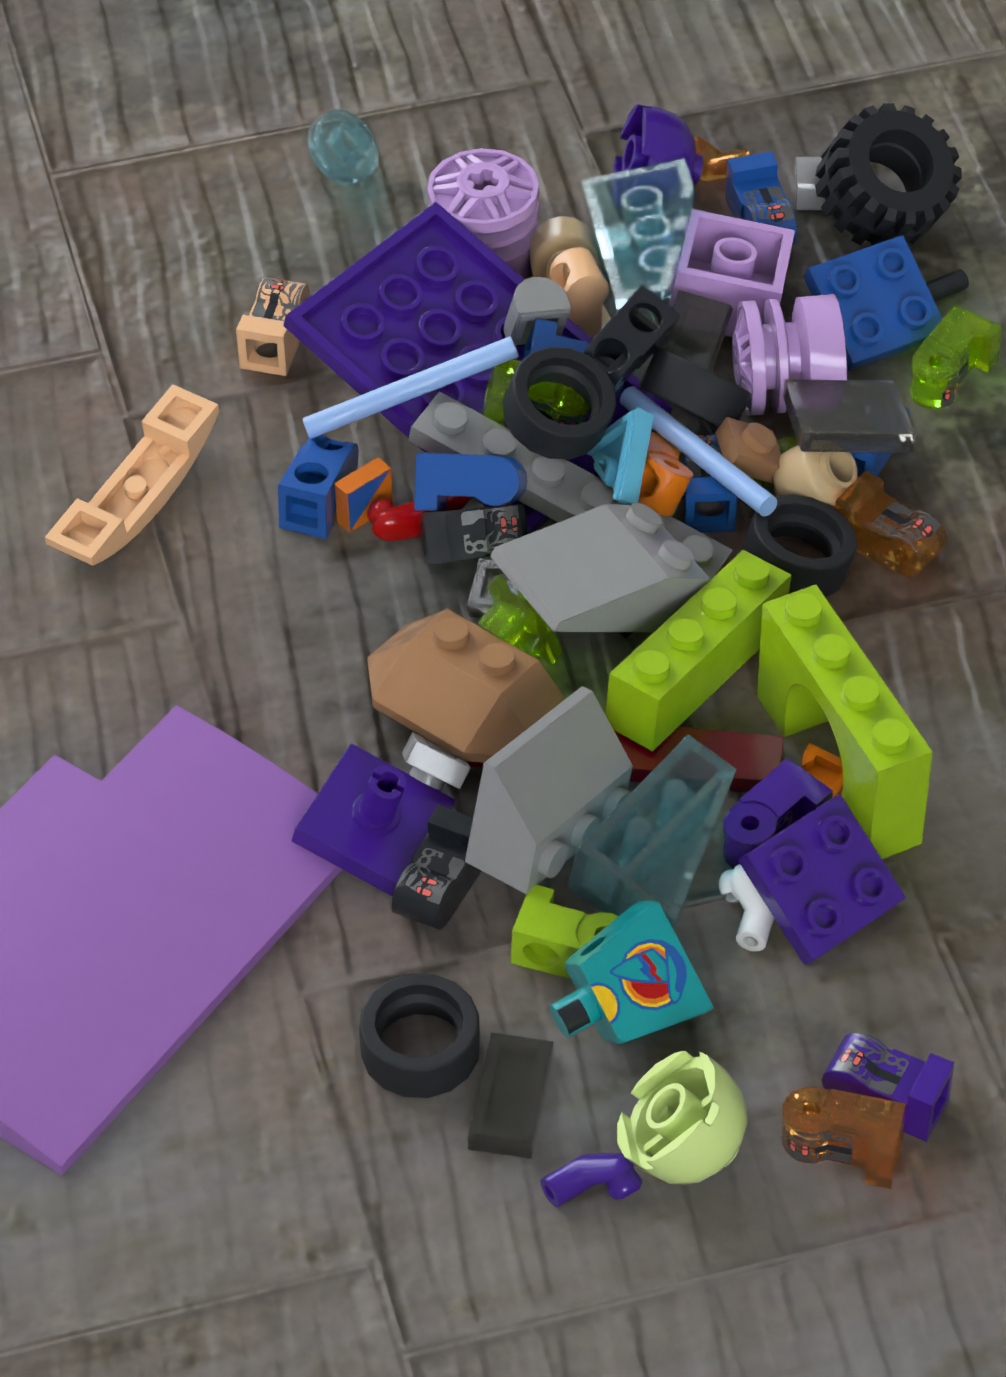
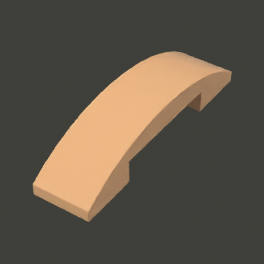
M172 384L141 421L144 437L89 503L78 498L45 536L46 544L92 566L104 561L127 545L162 509L188 473L220 412L218 404Z

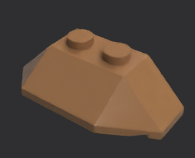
M449 609L405 625L367 657L373 708L464 761L486 762L565 700V697L538 659Z

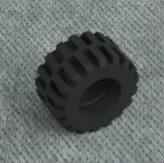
M883 103L878 110L874 105L864 108L859 115L855 114L845 124L822 154V160L818 164L815 174L816 177L820 178V181L815 186L817 197H822L826 200L821 208L826 217L834 216L837 222L833 226L841 234L846 229L853 234L851 241L862 245L866 240L871 243V246L903 235L906 242H910L913 245L948 210L960 188L956 184L962 178V170L954 165L959 159L956 147H948L946 143L950 136L944 129L937 131L932 126V123L935 121L927 114L920 118L915 115V108L906 105L898 111L894 103ZM870 162L878 163L891 169L902 181L906 192L893 190L882 183L873 172Z

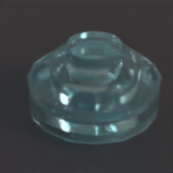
M333 109L316 119L309 128L307 143L311 157L316 166L330 180L340 185L353 186L373 174L378 166L379 158L376 140L368 126L356 115L346 110Z

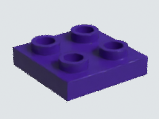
M841 794L829 799L738 859V862L804 965L816 960L906 899Z

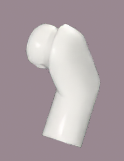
M739 864L735 866L734 870L729 869L722 873L719 879V891L721 894H727L726 900L728 902H740L744 909L736 935L738 945L749 951H761L766 947L774 917Z

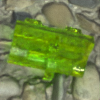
M498 574L487 586L494 605L478 622L479 627L534 658L540 656L553 665L563 653L555 632H553L520 591L515 595L511 591L507 580Z

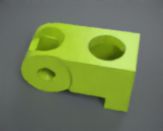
M535 884L530 892L526 894L512 929L511 964L570 978L565 969L564 963L619 916L606 912L588 915L582 911L554 904L555 890Z

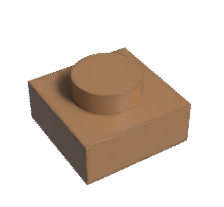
M726 417L715 432L723 457L749 477L774 484L773 474L780 467L779 459L781 452L773 430H769L759 423L749 424Z

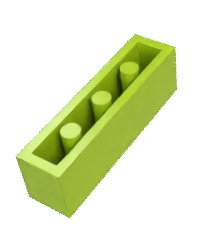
M742 550L609 673L605 715L613 730L653 752L760 649L762 605L765 602L789 594L791 574Z

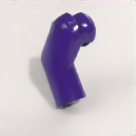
M623 1153L584 1154L543 1177L540 1180V1184L549 1202L553 1206L559 1207L589 1188L602 1183L606 1184L608 1193L613 1199H623L641 1188L642 1178L635 1171V1165L626 1159Z

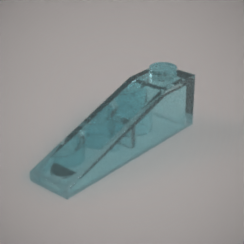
M685 158L581 180L589 229L593 233L599 256V265L608 282L609 291L616 309H620L641 284L661 300L671 298L695 200L694 185Z

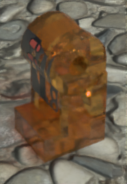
M865 471L836 499L835 509L847 518L856 532L858 553L887 569L890 568L907 577H914L946 547L947 534L944 527L930 513L924 510H913L884 493V481Z
M818 1087L797 1089L789 1094L783 1103L782 1145L788 1155L802 1163L815 1164L830 1160L866 1168V1184L891 1189L904 1139L906 1103L835 1089L828 1090Z

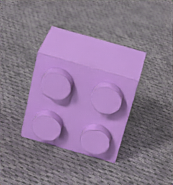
M690 208L669 299V306L680 314L676 325L693 331L702 330L732 337L736 327L738 303L753 300L756 301L761 323L763 324L766 300L777 299L779 304L781 302L795 230Z

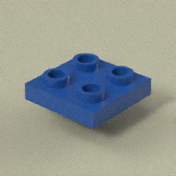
M903 235L809 267L803 275L812 296L835 294L839 302L845 336L847 371L942 338L948 330Z

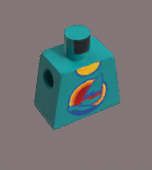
M639 901L570 956L564 964L576 991L549 1006L554 1022L566 1038H570L595 1024L599 1034L605 1041L618 1044L691 1019L714 1008L660 903L654 901Z

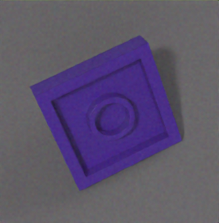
M350 743L296 826L291 841L393 897L401 873L408 864L412 863V857L428 833L427 822L437 805L453 809L456 800Z

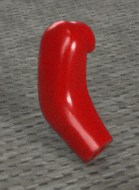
M447 496V510L444 511L461 510L472 497ZM380 498L370 505L367 518L373 524V534L379 539L399 541L421 537L419 513L438 511L414 510V501L395 506L388 498Z

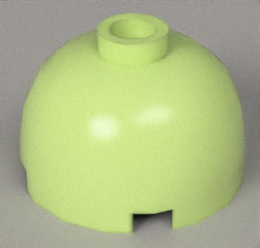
M686 1051L675 1052L656 1063L637 1082L631 1092L632 1095L639 1099L633 1108L631 1117L629 1118L621 1112L617 1123V1144L624 1157L644 1172L670 1184L685 1185L699 1183L729 1165L739 1151L747 1126V1106L737 1083L721 1065L707 1054L699 1052V1057H693Z

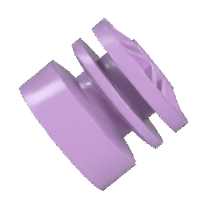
M480 148L462 151L442 160L430 174L427 186L428 207L436 201L525 279L532 271L529 260L530 237L537 226H539L537 220L540 210L538 201L539 181L535 170L522 158L503 150Z
M835 294L796 297L792 312V322L785 323L784 315L777 299L766 300L763 324L761 323L759 309L755 300L738 303L736 327L732 336V358L736 384L751 393V397L745 407L746 414L748 416L764 414L766 390H768L773 412L785 413L790 388L793 387L797 389V394L804 411L843 408L846 398L847 361L843 321L839 302Z

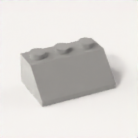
M583 686L484 762L465 862L525 894L530 892L535 884L538 885L546 877H555L562 869L565 861L578 850H587L594 842L597 834L609 824L619 823L631 804L632 793L628 791V785L633 765L593 691Z

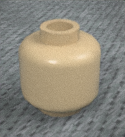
M567 216L550 218L537 226L530 237L529 260L533 277L549 279L551 263L559 254L571 248L582 247L588 249L594 255L599 265L600 260L594 234L588 226L574 217Z
M818 437L782 453L779 459L780 467L773 474L776 496L793 494L811 497L836 509L848 502L855 491L857 466L852 454L845 447L827 437Z

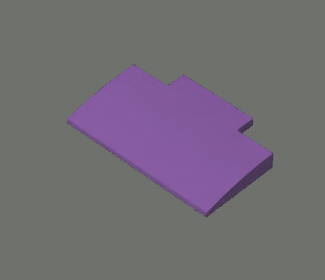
M176 705L102 781L54 754L0 808V1138L63 1176L343 870L291 841L296 826L317 796V792L230 735Z

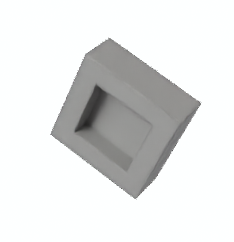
M412 732L402 752L406 763L413 766L409 774L422 783L438 790L442 789L445 782L460 789L471 768L467 761L458 758Z

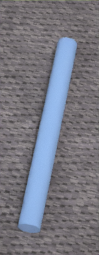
M512 336L506 337L304 417L302 419L310 439L515 359L519 357Z
M631 386L623 391L620 397L621 405L629 411L639 407L654 414L652 429L757 513L765 517L775 510L777 506L776 497L640 390Z

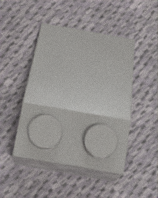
M633 503L632 505H601L494 548L490 555L553 632H655L707 584L710 579L694 561L695 557L692 551L676 541L664 528L659 514L652 508L640 503Z

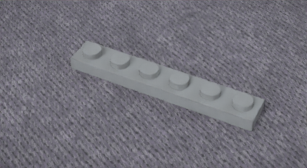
M438 392L411 426L408 441L430 453L503 455L516 459L525 469L528 481L526 490L518 501L557 522L604 504L623 505L613 499V488L605 485L601 478L566 459H549L529 451L513 437L510 429L441 392ZM659 514L662 519L661 524L676 541L692 551L695 557L694 561L710 578L709 581L729 563L732 549L673 517Z

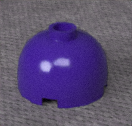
M640 104L635 105L627 117L620 139L628 140L623 157L615 156L612 178L613 200L619 206L628 209L658 211L671 207L680 200L689 184L696 185L698 183L703 167V157L701 154L696 153L695 138L687 123L679 116L662 108Z

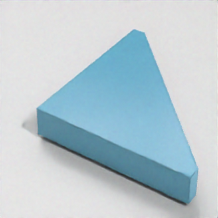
M639 407L631 410L606 429L601 441L587 453L594 459V469L604 484L613 488V499L623 505L638 503L654 414Z

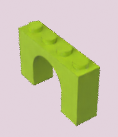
M816 584L763 603L757 698L784 737L829 721L842 761V798L881 859L921 845L933 751Z

